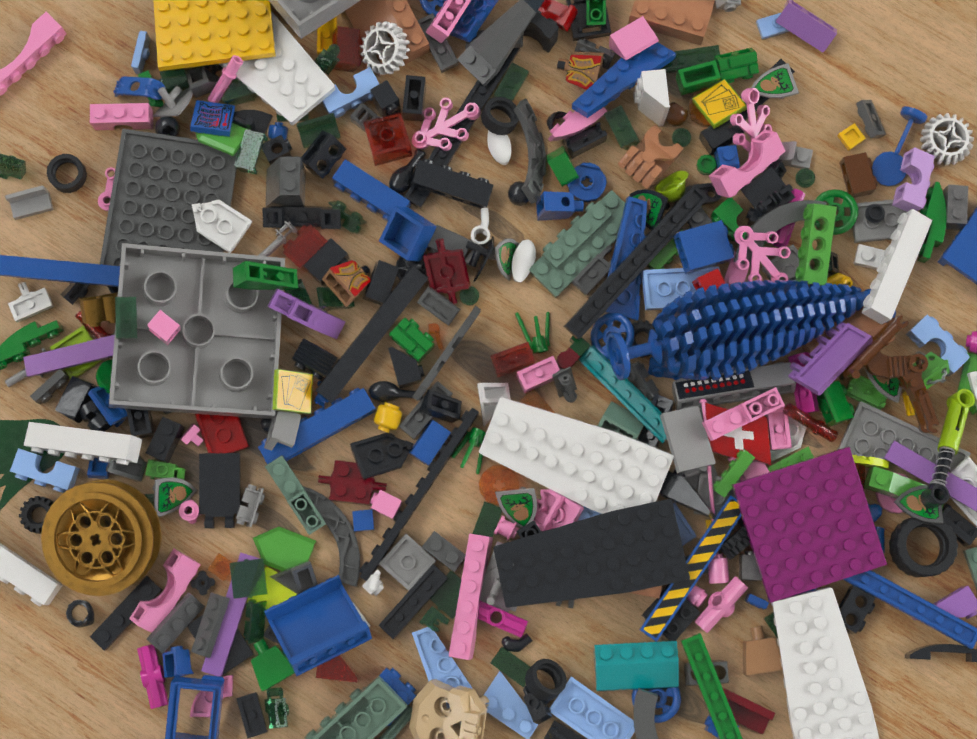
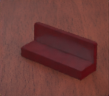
M723 688L735 721L757 733L763 734L769 720H773L776 713Z

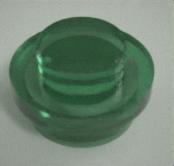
M678 128L672 134L674 145L678 143L682 147H686L691 141V134L685 128Z
M801 169L795 176L796 183L802 188H808L815 182V174L810 169Z
M473 286L469 289L461 290L460 300L465 305H474L479 300V292Z

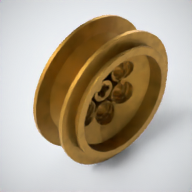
M111 479L91 481L73 487L63 493L48 510L41 533L43 554L53 574L70 589L91 596L111 595L126 589L142 579L156 562L162 541L160 520L149 499L135 487ZM106 515L111 518V525L106 524ZM86 516L91 519L90 526L85 523ZM116 533L121 534V543L116 540ZM76 534L81 536V544L77 543L75 539ZM107 551L112 553V561L107 558ZM87 552H90L92 554V561H89L87 559Z

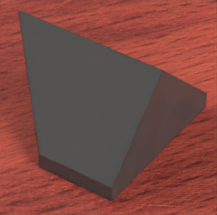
M197 66L185 71L195 98L211 93L220 78L204 68V66Z
M140 455L137 463L129 462L128 466L117 464L116 460H111V463L107 465L106 472L142 481L147 462Z
M305 561L270 576L296 594H300L318 585L310 561Z

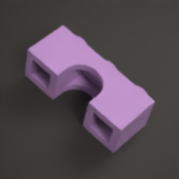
M915 147L904 153L900 171L910 176L912 184L906 182L896 188L893 206L907 212L911 209L919 211L925 206V197L930 186L929 179L934 169V155Z

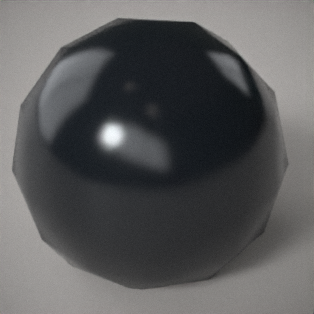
M172 116L160 117L156 122L155 131L157 134L177 136L180 131V125Z
M522 181L514 182L508 190L510 202L517 206L526 205L529 202L521 189L524 184Z

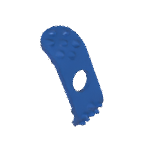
M124 76L119 81H116L117 84L113 92L115 97L130 95L160 100L162 97L158 90L161 87L165 88L162 82L152 78ZM139 82V88L131 91L132 84Z

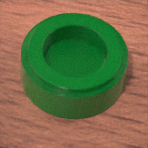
M702 155L696 164L698 172L702 175L712 174L717 165L716 160L711 155Z

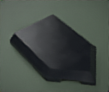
M388 432L350 443L352 454L363 480L402 468L413 446V443L401 440Z

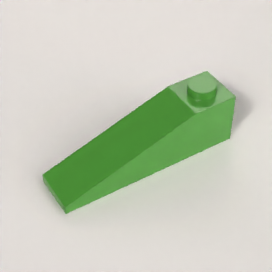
M874 466L868 469L863 488L897 499L910 488L925 484Z

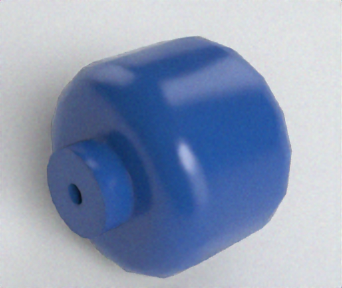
M275 122V125L271 124L269 126L268 137L270 139L282 135L284 140L287 139L288 127L283 126V123Z

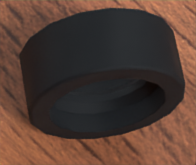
M505 97L491 98L486 103L481 114V120L485 128L496 135L510 134L519 122L514 112L516 104ZM499 109L504 111L509 116L511 122L502 123L497 121L492 116L490 110Z
M71 154L58 155L47 166L48 180L57 190L63 193H72L79 190L86 181L87 172L85 166L77 157ZM72 163L78 169L76 179L68 184L60 183L56 179L57 169L62 164Z
M551 659L536 661L528 669L525 676L529 692L534 697L544 701L555 699L565 689L567 682L566 674L562 667ZM538 670H542L552 677L555 685L554 689H548L540 683L537 677Z

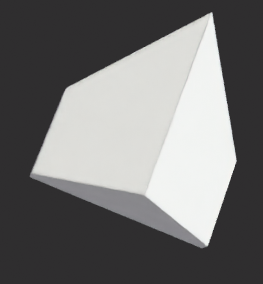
M508 383L477 384L483 426L492 419L500 397L511 400Z

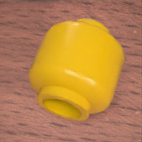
M387 402L384 405L378 406L373 421L379 425V430L389 433L390 429L396 430L402 417V412L399 410L400 407Z

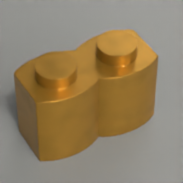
M118 292L79 299L83 323L89 324V327L100 326L101 322L104 321L116 323Z

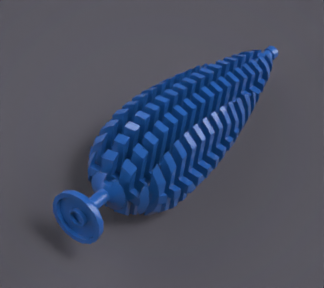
M755 280L743 282L742 284L741 282L733 283L730 287L726 283L719 286L718 289L716 285H711L706 292L702 287L698 288L694 294L690 290L682 298L679 296L670 304L668 303L662 312L656 316L652 324L656 332L653 329L649 331L648 343L627 347L623 337L618 332L609 333L607 336L608 357L613 372L620 381L627 379L630 375V359L650 354L657 364H661L662 367L668 366L669 373L674 376L678 375L686 380H706L711 376L712 380L715 381L721 378L722 373H724L725 378L733 376L734 370H736L737 375L743 374L747 366L749 371H752L759 363L760 366H763L770 360L773 362L779 357L785 356L821 336L825 329L826 332L834 327V322L838 325L845 318L847 319L854 315L856 311H859L864 306L863 301L870 294L871 289L861 292V288L855 286L849 287L846 284L832 285V283H825V285L820 286L817 282H812L813 284H810L809 288L808 281L776 280L773 282L770 280Z

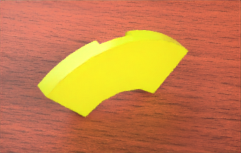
M852 455L856 466L866 468L875 466L881 469H889L888 460Z

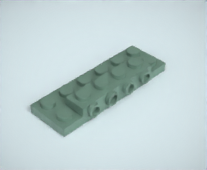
M611 190L596 204L591 202L584 209L586 213L582 217L576 216L570 223L572 226L568 230L564 228L556 236L558 240L554 244L549 242L543 248L544 253L542 257L531 266L529 271L555 298L571 284L574 278L598 253L600 254L609 244L612 245L617 240L625 202Z
M378 676L367 687L361 690L359 688L355 689L349 696L351 700L346 704L341 702L334 710L336 713L331 718L326 716L319 724L321 727L317 731L312 729L305 736V739H373L402 713L408 705Z

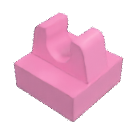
M194 423L180 437L186 445L192 441L199 447L204 441L197 435L200 429Z

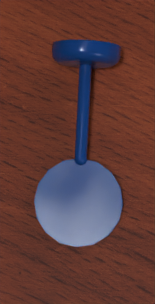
M908 106L902 107L900 115L908 120V123L895 152H883L873 161L872 174L881 185H897L906 176V173L900 171L903 157L899 155L912 124H923L928 117L918 109Z

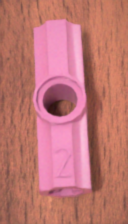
M735 576L721 592H715L710 596L708 600L709 606L695 620L696 624L708 633L722 617H729L734 612L735 602L745 593L748 587Z

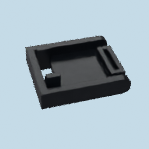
M566 0V6L573 5L578 11L571 25L573 42L579 41V39L583 40L584 38L587 40L611 35L607 6L606 25L587 26L586 0H573L574 4H571V0ZM600 28L599 31L582 33V29Z

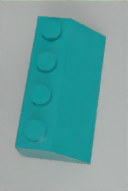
M677 641L594 645L596 691L679 687Z

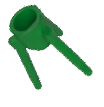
M515 313L528 343L529 350H533V354L549 351L550 313H546L545 339L544 335L541 336L538 317L534 316L536 337H532L533 341H531L519 313Z
M472 427L471 432H467L465 438L451 456L454 459L468 441L470 445L460 468H464L473 448H479L482 445L486 432ZM480 453L476 469L477 475L480 473L483 455Z

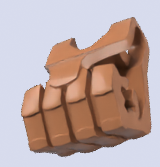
M656 125L646 132L636 147L632 145L618 162L622 169H626L627 175L634 176L633 179L637 183H641L646 189H651L684 149L678 143L673 146L660 145L658 134L662 130Z

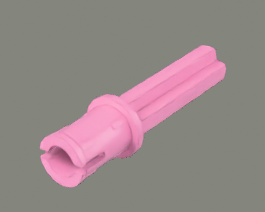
M233 55L227 67L222 69V75L208 97L209 102L219 103L231 81L237 77L236 73L243 64V60L239 56Z

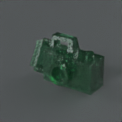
M0 153V178L7 180L11 176L22 179L26 174V161L12 155L8 156Z
M281 687L267 689V699H264L265 712L268 713L269 728L288 727L287 716L289 715V706L286 704V697L283 698V689Z

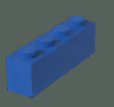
M346 159L332 177L335 184L334 187L337 190L348 192L354 201L365 203L368 210L373 213L378 212L382 214V218L387 222L395 206L411 207L408 199Z

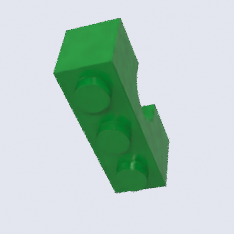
M730 197L711 214L712 222L722 220L723 225L728 230L727 237L732 242L735 241L734 234L739 227L736 220L742 214L743 209Z

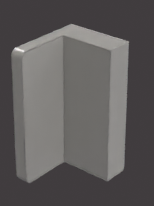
M44 186L5 195L6 200L10 203L15 220L54 210L50 193Z
M276 411L275 417L271 420L264 448L272 451L277 442L293 447L301 415L292 412Z

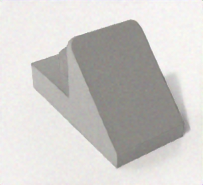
M796 141L781 142L785 152L779 156V160H782L785 166L809 170L813 150L797 147Z

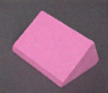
M642 16L611 34L609 48L624 60H628L659 40Z

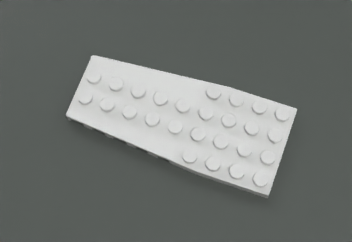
M272 12L276 57L243 61V64L236 73V79L239 82H243L251 92H255L261 97L264 103L269 104L275 109L276 113L286 118L291 125H294L335 91V85ZM221 63L219 65L224 68L227 67L228 63Z
M500 397L479 450L480 454L601 514L656 502L674 458V455L621 433L505 397Z
M826 587L772 602L793 739H879L872 706L833 588Z

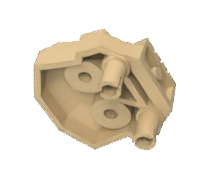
M437 679L430 680L413 700L409 726L414 739H443L441 737V733H443L445 739H483L487 707L489 705L486 703H489V700L484 695L478 696L475 689L464 686L454 688ZM446 702H447V703L449 704V706H450L449 709L446 707Z

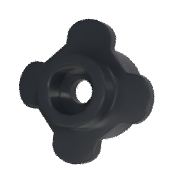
M200 571L198 577L191 581V587L199 590L200 595H206L211 586L215 585V580L207 576L205 571Z

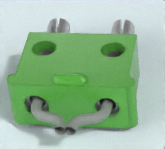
M921 351L916 352V354L924 355L928 360V367L922 372V380L926 389L938 382H945V376L950 373L948 360L940 358L931 351L926 355Z

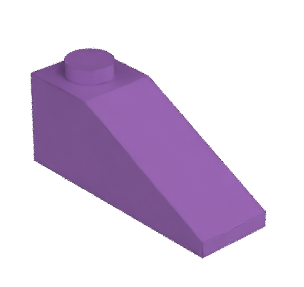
M962 586L933 603L935 606L958 618L966 617V619H969L977 614V599L969 586Z

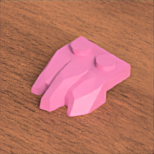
M541 489L540 494L542 498L541 500L537 498V512L533 521L544 532L577 522L584 508L575 501L551 489Z

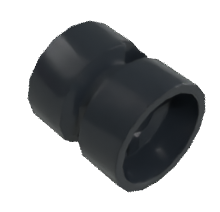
M92 400L78 411L84 422H89L88 428L90 430L105 432L113 426L109 425Z

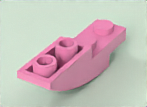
M603 107L588 118L576 111L572 112L570 110L562 118L565 120L561 126L557 123L549 131L552 135L548 140L550 142L559 141L584 131L602 117L607 110Z
M775 387L702 422L710 441L785 406Z

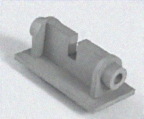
M249 484L248 488L245 487L241 501L248 503V506L240 505L236 516V523L244 525L247 522L246 526L252 527V524L257 522L259 513L256 511L258 505L263 503L265 493H263L264 488H258L256 491V486Z

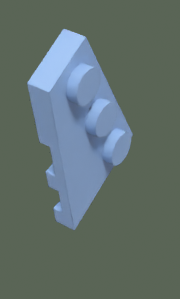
M499 671L484 693V696L489 700V703H486L489 704L487 713L525 739H530L538 724L533 722L526 704L501 671Z

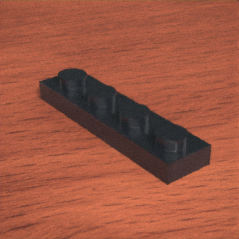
M433 564L378 626L392 639H395L449 578Z
M146 576L95 630L90 638L106 651L131 625L133 621L129 618L139 602L156 598L162 589L149 576Z

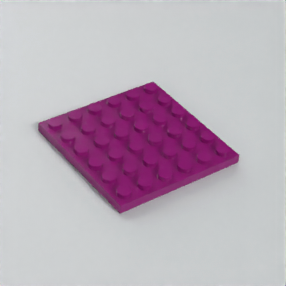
M850 447L829 452L732 484L770 603L887 565Z

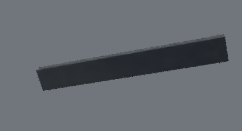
M411 266L315 391L330 403L334 401L428 278L414 266Z

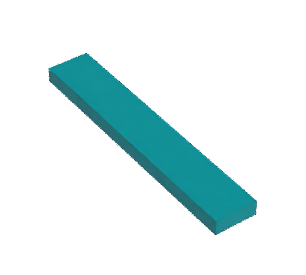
M594 345L590 346L579 361L662 444L665 443L667 438L660 417L662 413L628 379L620 381L614 374L610 361Z

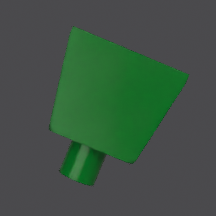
M264 639L253 644L258 656L251 659V663L262 692L295 674L283 650L278 645L269 649Z

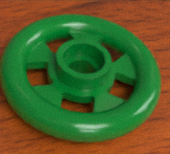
M832 189L821 193L815 199L817 201H826L829 203V206L837 207L838 214L835 217V222L842 220L843 225L840 227H835L834 225L833 235L843 234L855 225L859 213L858 205L849 193L843 190ZM835 197L842 198V204L834 202ZM844 208H850V216H844ZM816 221L815 226L818 229L820 227L819 221Z

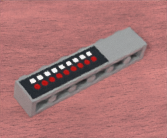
M778 362L768 366L759 365L752 371L745 369L746 371L740 375H737L735 370L733 376L725 378L724 373H722L721 378L715 381L712 380L711 376L706 380H686L680 378L673 381L672 394L676 410L693 406L702 408L699 401L703 398L707 400L706 403L712 405L750 400L775 387L780 395L795 392L796 382L788 377L793 371L790 369L791 362Z

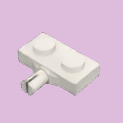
M26 282L18 284L22 295L17 300L8 303L14 320L17 323L54 307L45 287L35 292H29Z

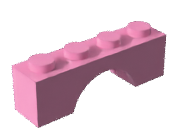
M764 130L751 140L750 156L740 168L736 169L735 167L722 164L709 175L718 195L728 198L735 196L742 187L748 185L754 177L764 172L767 166L779 159V156L785 152V149L777 132Z
M173 548L163 564L167 572V584L164 590L152 600L140 601L129 619L137 626L152 633L175 608L176 603L186 591L191 579L197 574L201 564Z

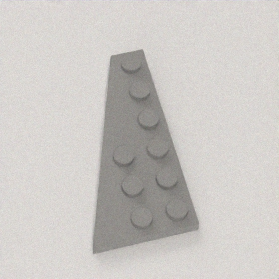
M860 401L853 414L854 418L851 419L837 449L850 447L852 455L884 459L892 442L896 441L936 464V460L939 459L937 447L940 438L930 433H922L919 428ZM959 448L957 455L952 456L951 470L966 457L970 456L971 453Z

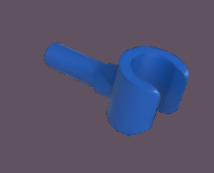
M322 381L317 382V387L320 385ZM319 393L314 400L315 403L324 407L325 402H329Z

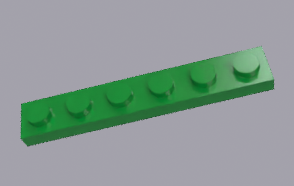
M701 633L681 640L719 739H743Z

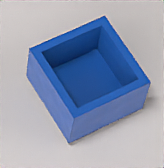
M395 206L379 242L407 261H421L437 226L408 207Z

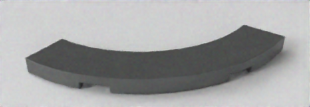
M525 98L514 108V112L524 131L528 148V172L521 189L530 203L533 204L537 202L543 190V176L546 175V152L542 133L538 132L535 123L537 118L531 105Z
M803 200L783 204L764 214L750 228L756 233L776 232L788 224L805 220L803 212L807 204L826 205L827 202ZM754 240V242L759 247H762L766 240ZM739 247L736 251L733 262H736L738 260ZM747 247L746 259L749 261V266H751L752 251Z
M476 305L412 396L417 401L424 395L480 314L481 309Z
M304 487L337 543L340 557L339 576L341 582L357 587L361 566L360 551L350 522L332 501L317 491Z
M641 688L637 690L633 709L636 738L659 739L655 728V707L658 694Z

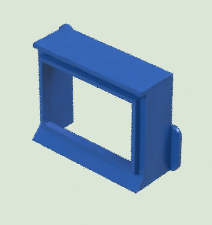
M204 675L202 679L179 676L173 678L170 684L165 739H218L225 682L223 677ZM181 688L213 692L209 736L176 732Z

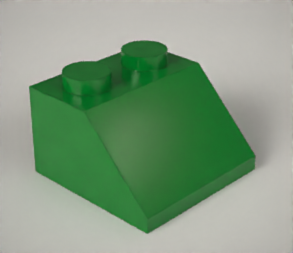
M839 380L834 381L820 396L817 395L818 406L827 428L854 418V408L851 403H848L846 388Z

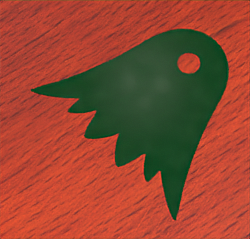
M47 419L0 420V474H4L0 479V487L6 485L0 500V510L18 491L33 480L29 477L27 481L16 478V473L10 472L18 448L31 452L30 447L24 446L29 422L61 425ZM43 451V454H34L42 456L40 469L44 472L52 467L56 461H59L64 453H60V456L47 454L48 451Z

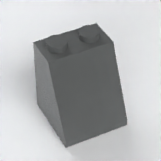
M280 157L267 168L266 207L305 206L306 170L301 157Z

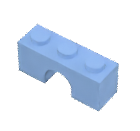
M371 67L353 75L357 87L350 94L341 93L335 84V91L322 101L331 119L343 116L346 111L356 109L361 103L368 100L372 101L370 89L379 85V82Z
M928 314L906 333L919 348L927 342L938 344L941 350L940 358L948 360L950 373L947 376L954 374L970 358L967 350L962 345H958L953 340V336L948 331H944L939 326V322Z
M18 448L10 472L16 473V478L27 481L29 477L35 479L34 484L43 487L50 484L54 486L53 490L62 493L74 487L80 468L56 461L51 472L43 473L40 469L42 456Z

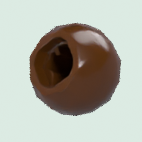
M675 102L670 103L665 121L671 126L683 125L688 118V111Z

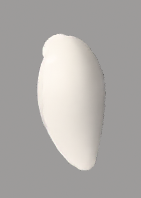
M488 130L487 142L491 155L499 164L507 165L511 158V142L508 135H496Z
M527 239L517 246L513 254L511 271L515 282L524 281L530 273L529 269L535 263L536 249L533 242Z

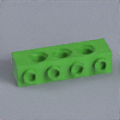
M814 203L807 204V207L804 209L803 218L805 222L801 230L802 244L798 251L799 267H797L795 272L797 281H808L807 284L817 282L820 286L827 283L836 206ZM816 220L820 223L818 230L815 228ZM814 240H816L817 242V248L815 250L812 247V242ZM811 260L815 263L813 269L809 266Z

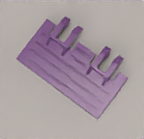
M843 322L836 326L838 331L832 328L826 332L825 329L824 332L832 339L829 340L823 336L817 337L816 340L819 345L809 354L810 357L804 354L798 356L799 361L805 366L802 367L793 362L790 365V369L793 371L788 377L820 396L873 341L871 335L849 323L845 324Z

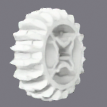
M387 21L383 23L378 22L376 26H370L371 31H365L366 38H361L364 41V45H360L363 49L360 55L365 57L362 62L367 64V68L371 67L374 73H380L381 75L400 71L399 66H404L403 60L408 59L406 52L411 51L409 48H406V45L410 43L409 40H405L408 35L403 33V29L397 27V24ZM387 33H389L393 37L394 42H391ZM376 54L382 59L383 64L378 61Z
M946 113L944 117L939 114L936 118L932 117L924 125L925 129L921 131L923 136L920 138V142L924 143L921 149H927V153L934 155V159H937V164H941L944 161L945 166H948L950 162L955 165L958 161H963L965 159L964 156L970 154L969 150L973 148L971 142L974 141V137L969 135L973 133V130H967L969 123L964 125L962 123L963 118L957 120L956 114L951 118L949 113ZM938 127H947V129H946L945 131H941V130L935 131V130H934V129H936V128H938ZM948 148H960L956 152H946Z

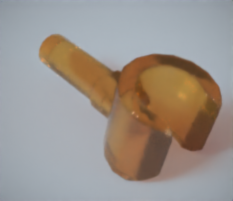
M436 323L428 324L429 334H435L439 350L444 349L440 338L439 325Z

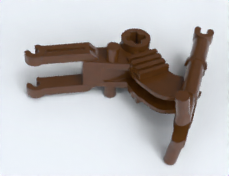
M902 315L896 318L893 317L890 321H887V324L874 337L872 336L873 341L839 375V379L841 381L846 380L848 377L858 379L860 377L859 370L862 367H865L866 371L874 376L886 379L898 378L899 386L904 388L909 396L919 423V430L922 433H937L938 430L933 429L932 425H939L940 422L937 419L926 386L922 380V372L928 367L927 358L922 354L890 357L880 352L902 328L907 327L909 324L908 321L903 322V324L900 323V320L903 319Z

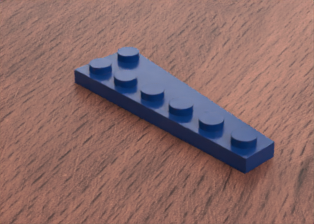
M471 0L449 35L470 43L477 36L478 30L498 0Z
M657 42L628 60L621 58L572 103V109L586 118L590 117L608 105L609 102L618 98L620 93L626 89L630 90L633 88L637 79L640 78L642 71L661 69L676 58V53Z
M630 196L626 198L608 277L645 237L647 201ZM641 273L610 305L605 313H620L628 319L638 321Z

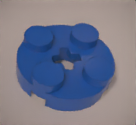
M582 163L575 167L579 178L567 184L568 190L573 193L576 200H583V202L597 201L605 191L606 177L599 166L593 163ZM586 178H589V182L592 183V185H588V187H585L584 184L581 183V181H585Z

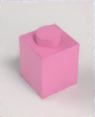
M382 490L379 493L375 492L370 501L373 510L394 520L403 503L402 500Z

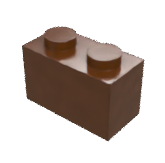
M864 152L842 158L839 163L847 192L853 198L872 194L876 190L877 179L872 174V161L870 157L868 158L867 153Z

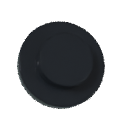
M871 204L865 210V217L870 223H879L885 217V210L878 204Z

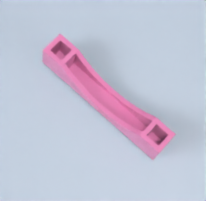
M47 12L32 24L29 39L22 52L13 62L0 69V96L7 91V88L12 83L19 81L23 73L32 69L41 57L46 56L55 44H59L64 39L66 32Z
M469 534L449 657L465 660L473 659L479 603L493 537Z

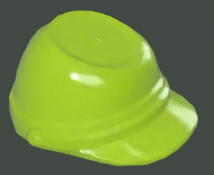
M686 171L672 173L655 186V191L667 197L668 202L678 201L685 193V184L689 173Z

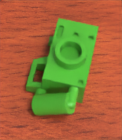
M148 459L145 475L149 476L150 479L176 478L177 474V478L185 480L184 468H180L176 464Z

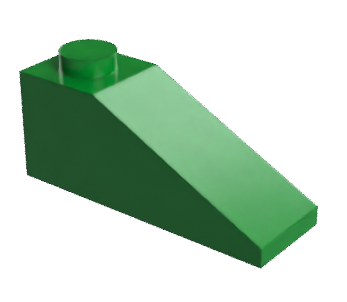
M244 261L233 268V286L248 290L298 289L297 269Z

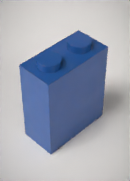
M722 220L684 230L673 236L685 274L726 263L734 258V248L729 243L727 237L728 230L723 225Z

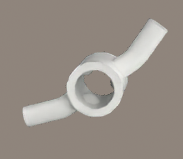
M481 208V225L476 226L471 231V241L485 248L490 242L488 208ZM479 233H482L487 237L486 240L481 242L477 241L475 238L476 235ZM471 251V253L465 259V263L467 265H469L468 263L474 251Z

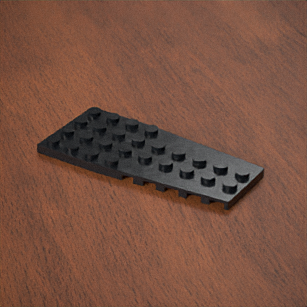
M672 498L610 511L493 547L506 608L629 593L690 580Z

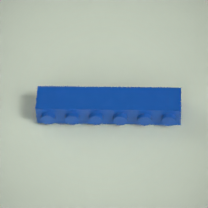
M356 388L349 392L350 396L342 399V397L338 398L327 409L322 407L314 412L315 415L309 419L307 417L302 418L293 447L277 442L271 451L264 448L266 439L262 440V445L258 446L266 463L269 464L281 455L287 462L375 413L377 410L365 389L360 390V388Z

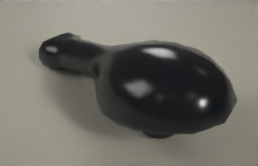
M416 149L410 162L393 172L389 180V187L397 193L408 190L411 187L410 183L416 163L423 159L426 153L421 151V149Z
M388 381L376 382L368 390L370 396L380 402H389L398 398L414 399L412 396L416 392V390H402Z

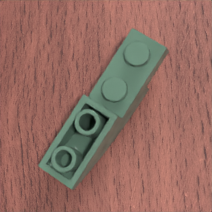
M282 455L265 466L309 535L326 524Z

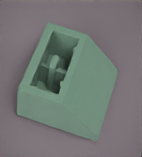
M611 401L597 426L637 439L644 425L629 410Z

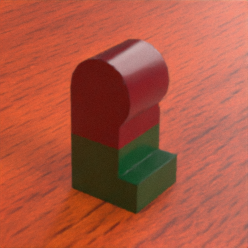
M572 336L570 338L572 345L557 357L556 363L559 369L572 368L591 345L582 337L580 340H577Z

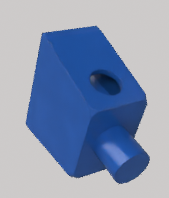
M543 191L536 202L537 221L569 219L574 212H583L584 202L583 200H574L572 192Z

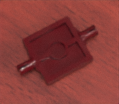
M437 239L435 242L438 251L423 256L429 285L438 293L448 294L449 301L456 304L458 301L455 292L471 287L463 249L446 250L444 239Z
M335 460L331 476H318V483L330 484L329 500L335 502L370 506L371 495L374 490L386 491L387 483L375 482L374 477L363 480L355 462Z

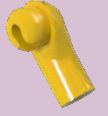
M836 273L827 278V283H832V285L846 284L849 287L853 286L851 278L841 273Z

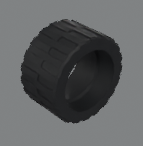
M911 517L902 521L892 531L889 540V553L897 568L907 575H912L913 577L936 576L948 570L955 562V557L958 554L957 536L945 520H943V524L923 522ZM915 528H928L936 535L939 541V555L936 561L930 565H919L908 554L906 547L907 537Z

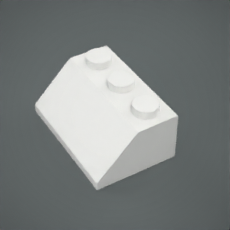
M665 69L642 71L640 78L637 79V85H635V92L633 93L634 104H638V110L658 126L664 125L670 108Z

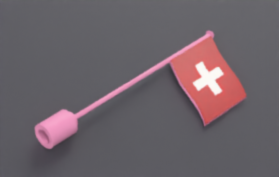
M704 398L699 401L702 406L703 422L729 410L706 403L707 400ZM765 416L715 440L710 441L709 439L712 452L737 458V453L745 449L755 457L754 460L771 466L768 421ZM707 466L710 507L715 514L711 466ZM719 550L708 565L710 584L730 582L728 559L723 557L722 553L719 554Z

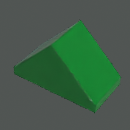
M564 146L546 155L547 162L562 187L579 178Z

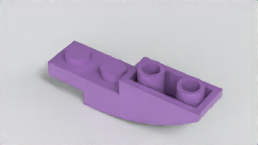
M276 288L268 304L269 308L286 315L288 318L335 339L338 338L346 323L344 320Z

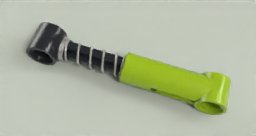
M961 389L947 399L948 410L937 447L939 459L936 460L937 466L934 467L933 480L927 489L921 493L920 497L922 504L928 509H934L949 500L950 494L946 488V478L949 477L948 470H951L952 456L958 453L969 408L975 403V397L968 389Z

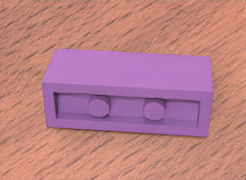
M787 0L783 11L776 19V23L821 52L827 49L837 35L836 28L792 0Z

